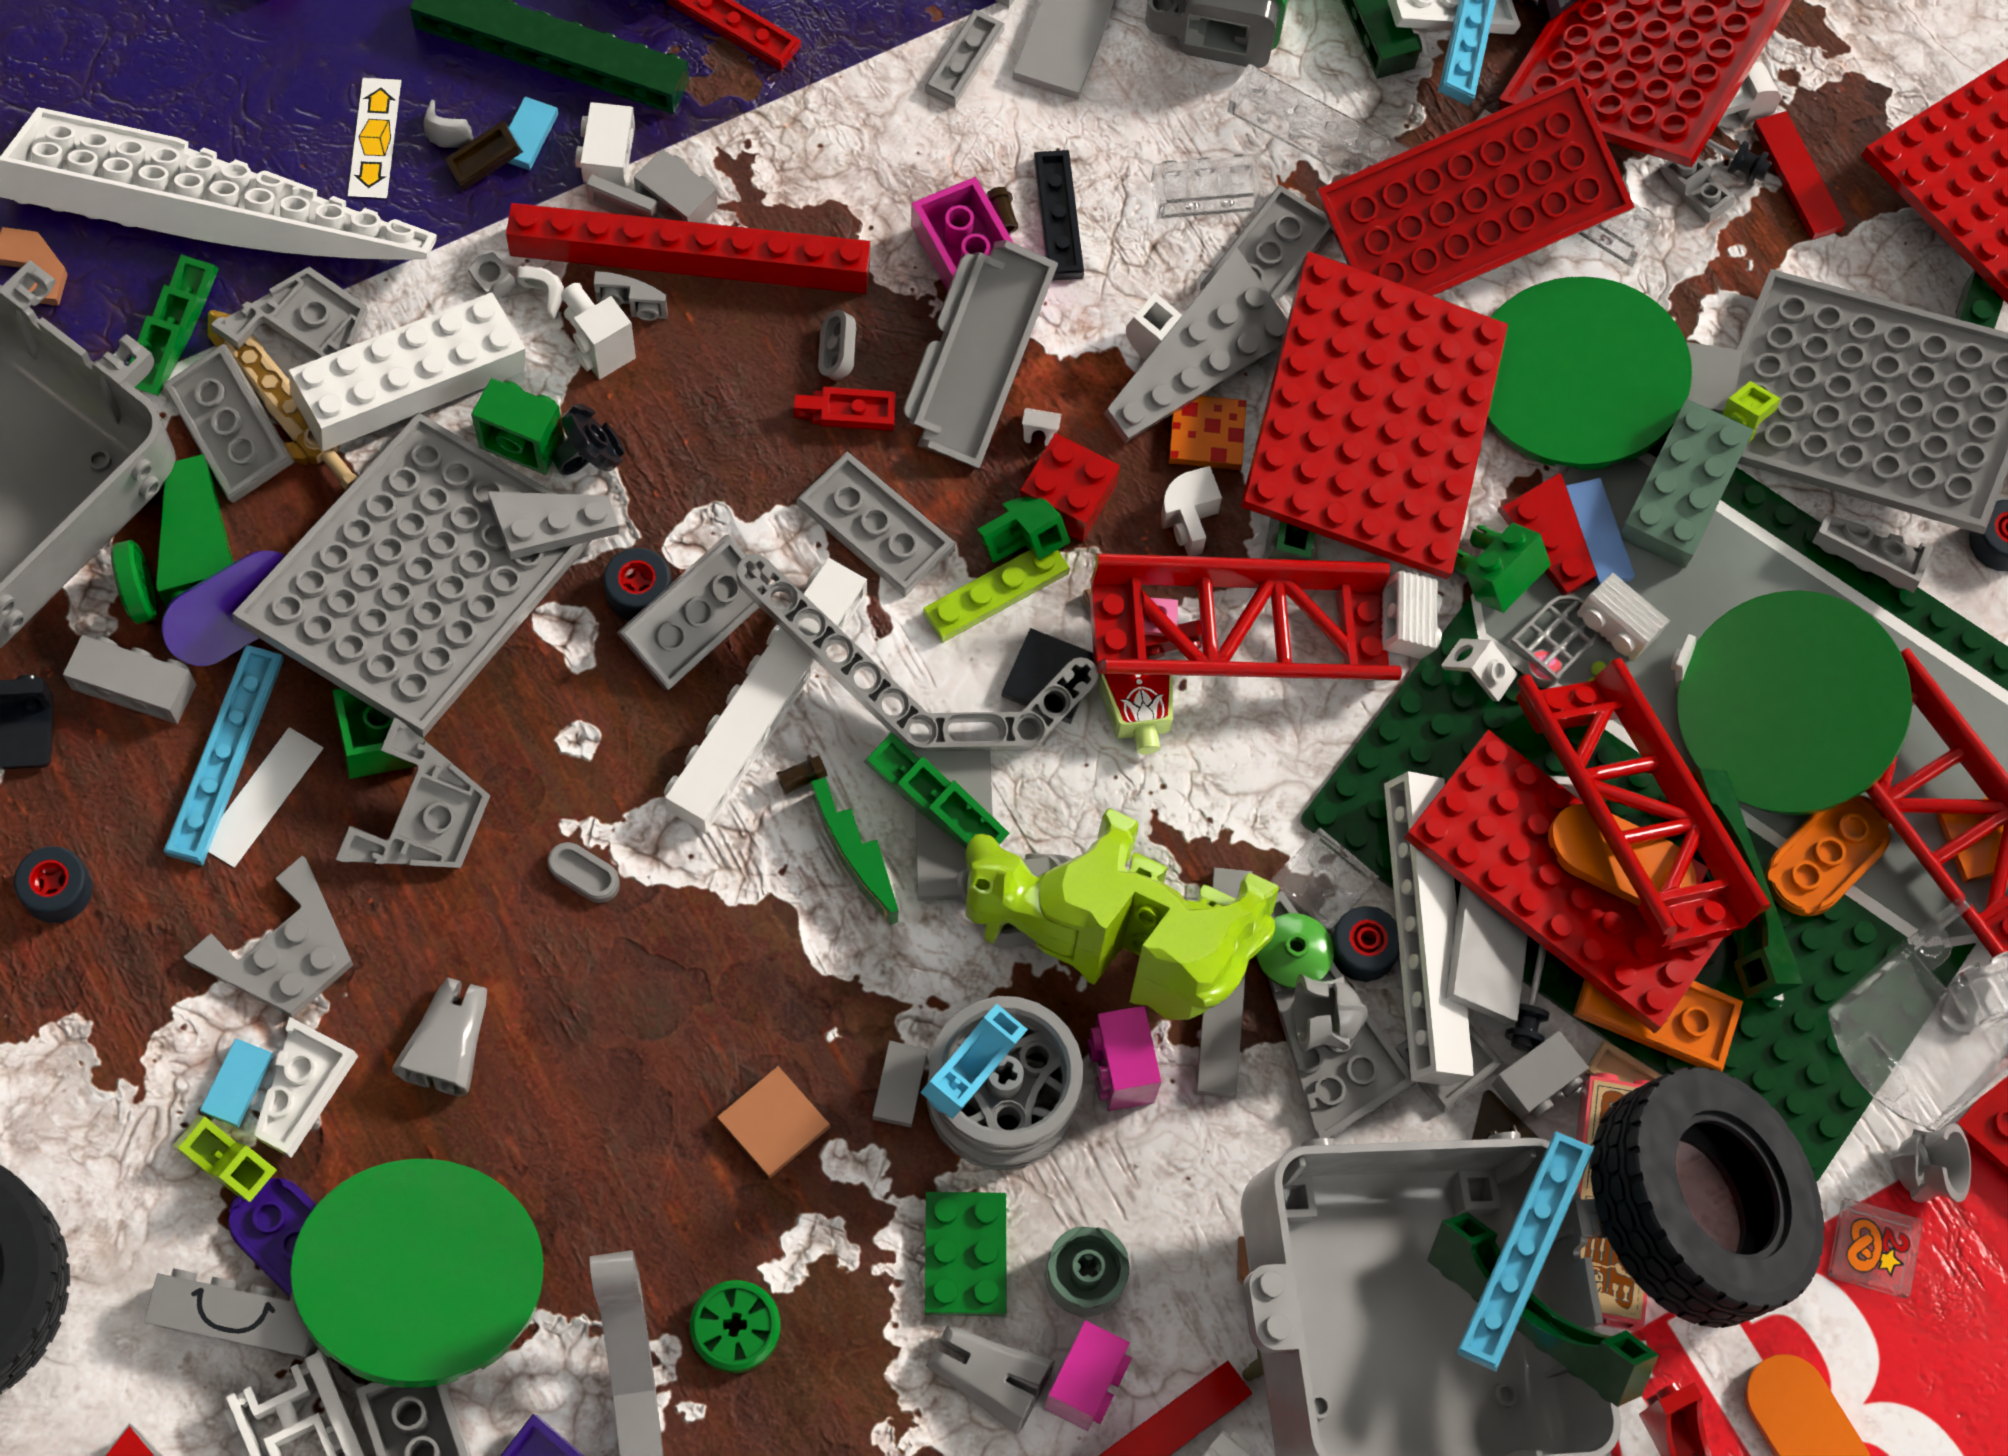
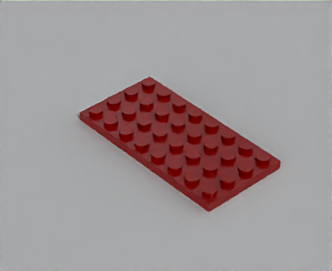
M1578 77L1316 190L1318 199L1347 265L1431 296L1456 287L1635 208Z
M1488 729L1407 832L1404 839L1655 1034L1663 1026L1724 937L1667 950L1666 947L1660 948L1638 910V906L1565 871L1556 861L1558 856L1555 854L1554 849H1550L1548 831L1551 823L1561 811L1571 805L1584 803Z

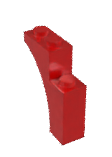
M1679 1381L1659 1390L1654 1396L1646 1400L1649 1407L1639 1413V1416L1661 1456H1712L1703 1424V1397L1695 1382L1682 1388Z

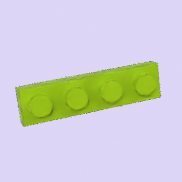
M1029 550L925 606L923 614L941 642L944 643L1068 575L1070 567L1058 550L1041 560H1038Z

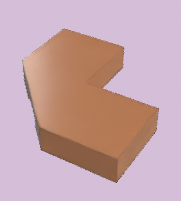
M2 227L0 233V265L22 268L31 260L56 281L52 291L40 303L59 306L68 276L65 267L38 232ZM35 282L29 291L35 290L38 284Z

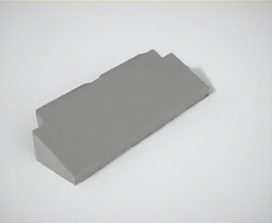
M1008 240L995 241L990 256L977 252L965 254L961 257L937 319V327L943 332L940 342L932 341L927 345L903 407L904 415L910 419L909 423L923 428L917 446L972 467L980 468L1058 262Z

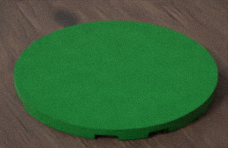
M1585 276L1565 277L1545 281L1517 293L1491 316V318L1507 323L1508 328L1487 423L1513 449L1535 461L1555 467V464L1578 467L1577 470H1594L1608 468L1610 464L1627 459L1630 461L1653 449L1668 436L1685 400L1689 396L1692 381V362L1688 345L1679 326L1670 314L1652 298L1639 290L1613 280Z
M1803 590L1781 591L1758 596L1739 604L1718 618L1696 642L1683 681L1680 680L1677 711L1682 737L1697 767L1727 771L1739 803L1769 813L1803 815L1829 810L1856 796H1860L1883 776L1895 757L1898 756L1906 739L1912 713V692L1910 678L1900 650L1888 632L1871 615L1850 602L1832 595Z
M405 1159L383 1163L357 1173L340 1183L316 1205L306 1219L298 1235L292 1256L291 1284L294 1305L307 1330L308 1336L328 1358L332 1357L338 1363L350 1369V1373L372 1382L403 1388H422L458 1381L459 1377L470 1374L480 1368L483 1370L496 1362L510 1350V1346L524 1329H527L535 1314L541 1295L544 1265L542 1247L533 1221L521 1203L504 1186L480 1171L465 1165L437 1159Z

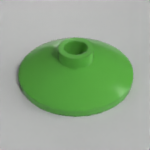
M1288 913L1275 917V931L1272 940L1256 954L1258 964L1263 973L1274 983L1290 989H1295L1296 980L1300 974L1321 981L1330 970L1334 958V946L1328 931L1317 920L1304 914ZM1298 941L1303 945L1304 950L1295 952L1291 949L1290 943Z

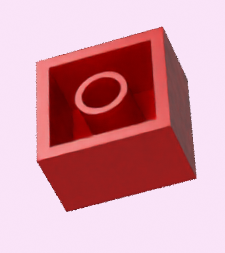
M1055 433L1021 488L1020 497L1042 498L1048 501L1062 516L1068 535L1084 542L1117 486L1120 465Z

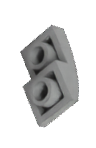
M1699 157L1692 168L1671 161L1661 166L1662 174L1673 189L1708 223L1734 206L1735 195L1710 177L1711 166Z
M595 271L594 289L596 302H601L612 296L618 305L622 303L630 304L631 317H639L647 321L656 320L657 318L667 319L666 294L634 278Z

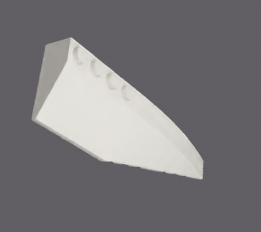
M40 107L35 110L0 156V197L11 199L21 204L30 203L48 207L53 211L80 214L90 219L117 222L126 227H139L212 243L325 257L427 259L437 237L434 233L396 219L389 222L382 221L378 216V212L364 208L361 212L347 208L346 201L332 196L329 200L317 196L316 189L271 172L262 171L258 174L251 172L248 164L235 159L232 163L217 159V152L202 148L200 152L188 148V141L177 137Z

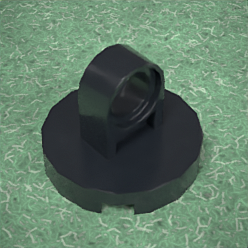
M575 404L562 416V426L568 439L557 447L551 455V459L561 475L574 474L584 468L589 462L603 471H613L624 460L620 458L625 454L623 445L612 427L607 422L601 426L592 418L596 412L583 404Z

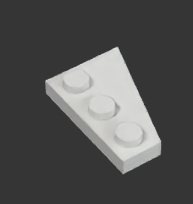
M289 1017L286 1027L288 1032L283 1051L279 1050L275 1063L277 1071L272 1087L267 1090L254 1136L260 1142L292 1158L358 1058V1055L354 1050Z

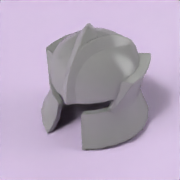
M1303 974L1298 975L1294 994V1016L1296 1035L1301 1051L1307 1052L1320 1045H1328L1342 1050L1348 1049L1350 1041L1355 1038L1367 1019V1006L1361 1002L1355 990L1345 984L1343 976L1333 980L1318 981Z
M1949 1124L1936 1132L1913 1129L1912 1136L1901 1143L1896 1155L1890 1161L1895 1175L1904 1188L1910 1192L1911 1199L1915 1202L1923 1203L1938 1196L1949 1198L1955 1202H1962L1969 1192L1971 1182L1970 1150L1966 1136L1958 1124Z

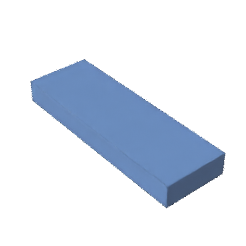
M1601 478L1566 485L1597 573L1595 578L1596 586L1601 585L1612 572L1624 582L1632 581L1635 574Z

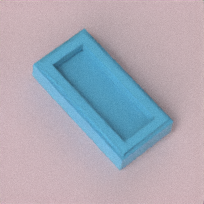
M524 97L509 126L523 153L508 163L529 171L531 170L558 117L557 107Z
M235 1038L200 1112L203 1115L239 1128L274 1058L273 1053Z

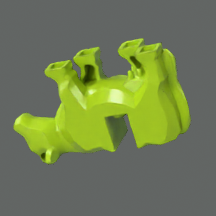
M1108 808L1102 816L1098 840L1093 842L1085 853L1037 877L1031 873L1021 857L1001 848L992 836L978 834L969 841L965 852V862L968 868L965 914L973 923L986 924L985 941L993 944L1004 924L1010 923L1033 939L1037 948L1072 965L1093 985L1120 950L1124 948L1140 956L1129 1002L1147 1005L1167 1020H1189L1205 1013L1209 1008H1213L1227 999L1240 984L1249 960L1272 940L1275 931V920L1270 915L1274 911L1279 891L1278 885L1249 872L1241 880L1236 899L1204 884L1199 891L1197 901L1185 900L1178 891L1164 883L1168 867L1135 852L1131 857V851L1135 847L1138 832V821L1111 808ZM1131 857L1129 870H1127L1125 865Z

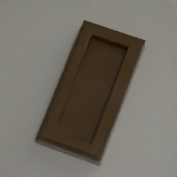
M502 120L444 160L459 186L465 191L523 153V150L508 125Z

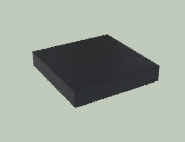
M1030 628L1004 685L1001 697L1027 707L1073 659L1082 657L1094 663L1093 652ZM1084 671L1074 672V677L1064 688L1070 692L1079 682L1083 681L1086 675ZM1047 695L1044 697V706L1049 712H1061L1062 702L1057 696ZM1081 700L1061 721L1069 724L1072 723Z

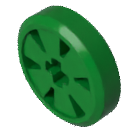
M132 540L115 543L111 550V563L123 607L130 620L136 624L153 621L157 614V602L152 578L144 555L138 544Z
M731 1280L716 1284L702 1294L692 1310L690 1335L693 1346L705 1363L722 1372L743 1373L759 1367L772 1355L780 1337V1316L775 1302L765 1290L747 1281ZM733 1317H741V1324H747L746 1330H739L738 1337L729 1336L730 1331L729 1329H723L724 1324L731 1323Z

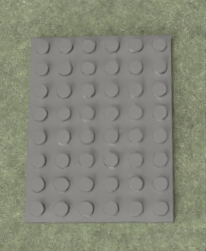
M1770 269L1737 348L1743 350L1736 392L1749 381H1752L1778 396L1781 400L1777 410L1758 425L1753 440L1747 443L1738 463L1984 534L2008 473V333Z
M418 412L233 612V622L389 718L393 719L396 717L420 737L424 738L591 541L510 560L488 501V491L555 493Z

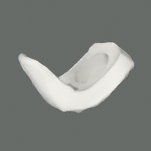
M519 266L516 271L517 282L523 288H535L548 292L547 311L551 319L554 320L561 306V293L564 290L559 276L542 267Z

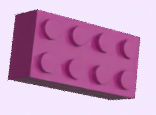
M976 176L911 203V227L947 291L950 288L963 255L981 252L990 256L995 241L1008 240L1014 243Z

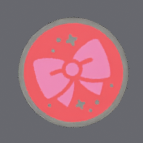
M1539 649L1532 653L1543 662L1552 652ZM1556 656L1547 666L1557 674L1563 668V663ZM1528 659L1526 660L1523 667L1524 675L1530 674L1537 687L1549 688L1558 682L1559 678L1554 682Z

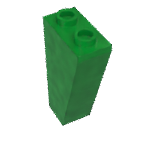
M204 454L175 461L171 473L165 479L156 582L158 593L165 607L177 595L234 562L211 470Z

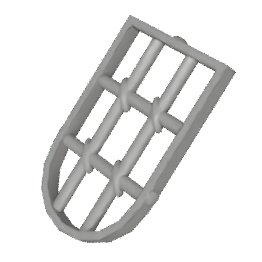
M1564 595L1558 596L1549 603L1544 604L1543 609L1509 643L1555 682L1588 648L1593 646V642L1600 632H1595L1594 630V635L1590 639L1583 633V629L1587 626L1584 620L1577 627L1568 620V615L1577 606L1581 607L1585 601L1579 597ZM1556 603H1572L1562 613L1553 607ZM1548 610L1555 616V620L1542 631L1534 623ZM1562 622L1570 629V634L1558 645L1550 638V633ZM1531 628L1537 634V638L1526 648L1518 639ZM1578 636L1586 645L1572 657L1565 651L1567 649L1566 646ZM1544 640L1552 647L1551 650L1553 652L1542 662L1532 651ZM1560 654L1568 663L1556 674L1547 665Z

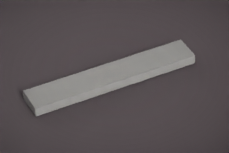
M1214 867L1212 888L1236 899L1241 880L1245 874L1253 873V871ZM1245 974L1240 984L1227 999L1202 1013L1196 1094L1236 1098Z

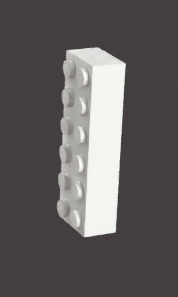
M491 292L290 369V394L323 452L417 415L418 412L422 413L483 389L491 378L503 381L523 373L526 348Z

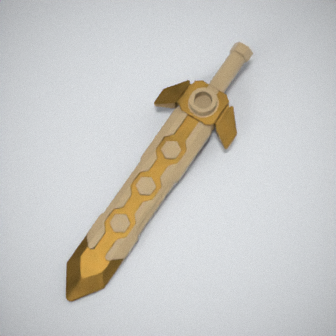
M210 310L208 312V338L216 347L224 344L230 349L253 391L293 441L284 444L294 462L307 465V461H310L312 464H319L324 461L346 491L356 481L358 476L352 473L336 452L339 451L341 445L322 452L290 394L289 379L266 353L262 344L252 334L238 349L213 332L211 326L214 320L221 316L225 319L231 314Z

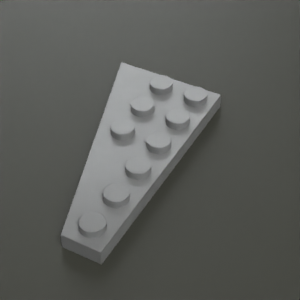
M1238 248L1233 251L1105 411V416L1124 443L1281 348L1288 319Z
M1280 891L1277 895L1274 911L1270 915L1273 919L1283 914L1298 913L1283 891ZM1293 941L1290 943L1293 951L1301 952L1304 950L1300 942ZM1332 962L1330 970L1321 981L1337 979L1343 975ZM1268 978L1316 1139H1332L1416 1084L1415 1081H1411L1410 1069L1369 1012L1364 1025L1358 1031L1355 1038L1350 1041L1348 1049L1342 1050L1328 1045H1320L1307 1052H1302L1298 1044L1295 1027V989L1282 987Z

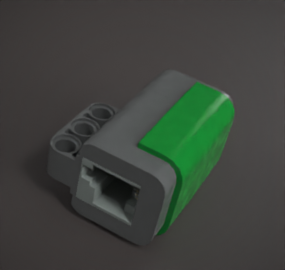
M1147 0L1145 23L1152 32L1178 37V42H1181L1180 51L1186 55L1248 68H1262L1268 64L1271 50L1275 49L1280 42L1289 0Z

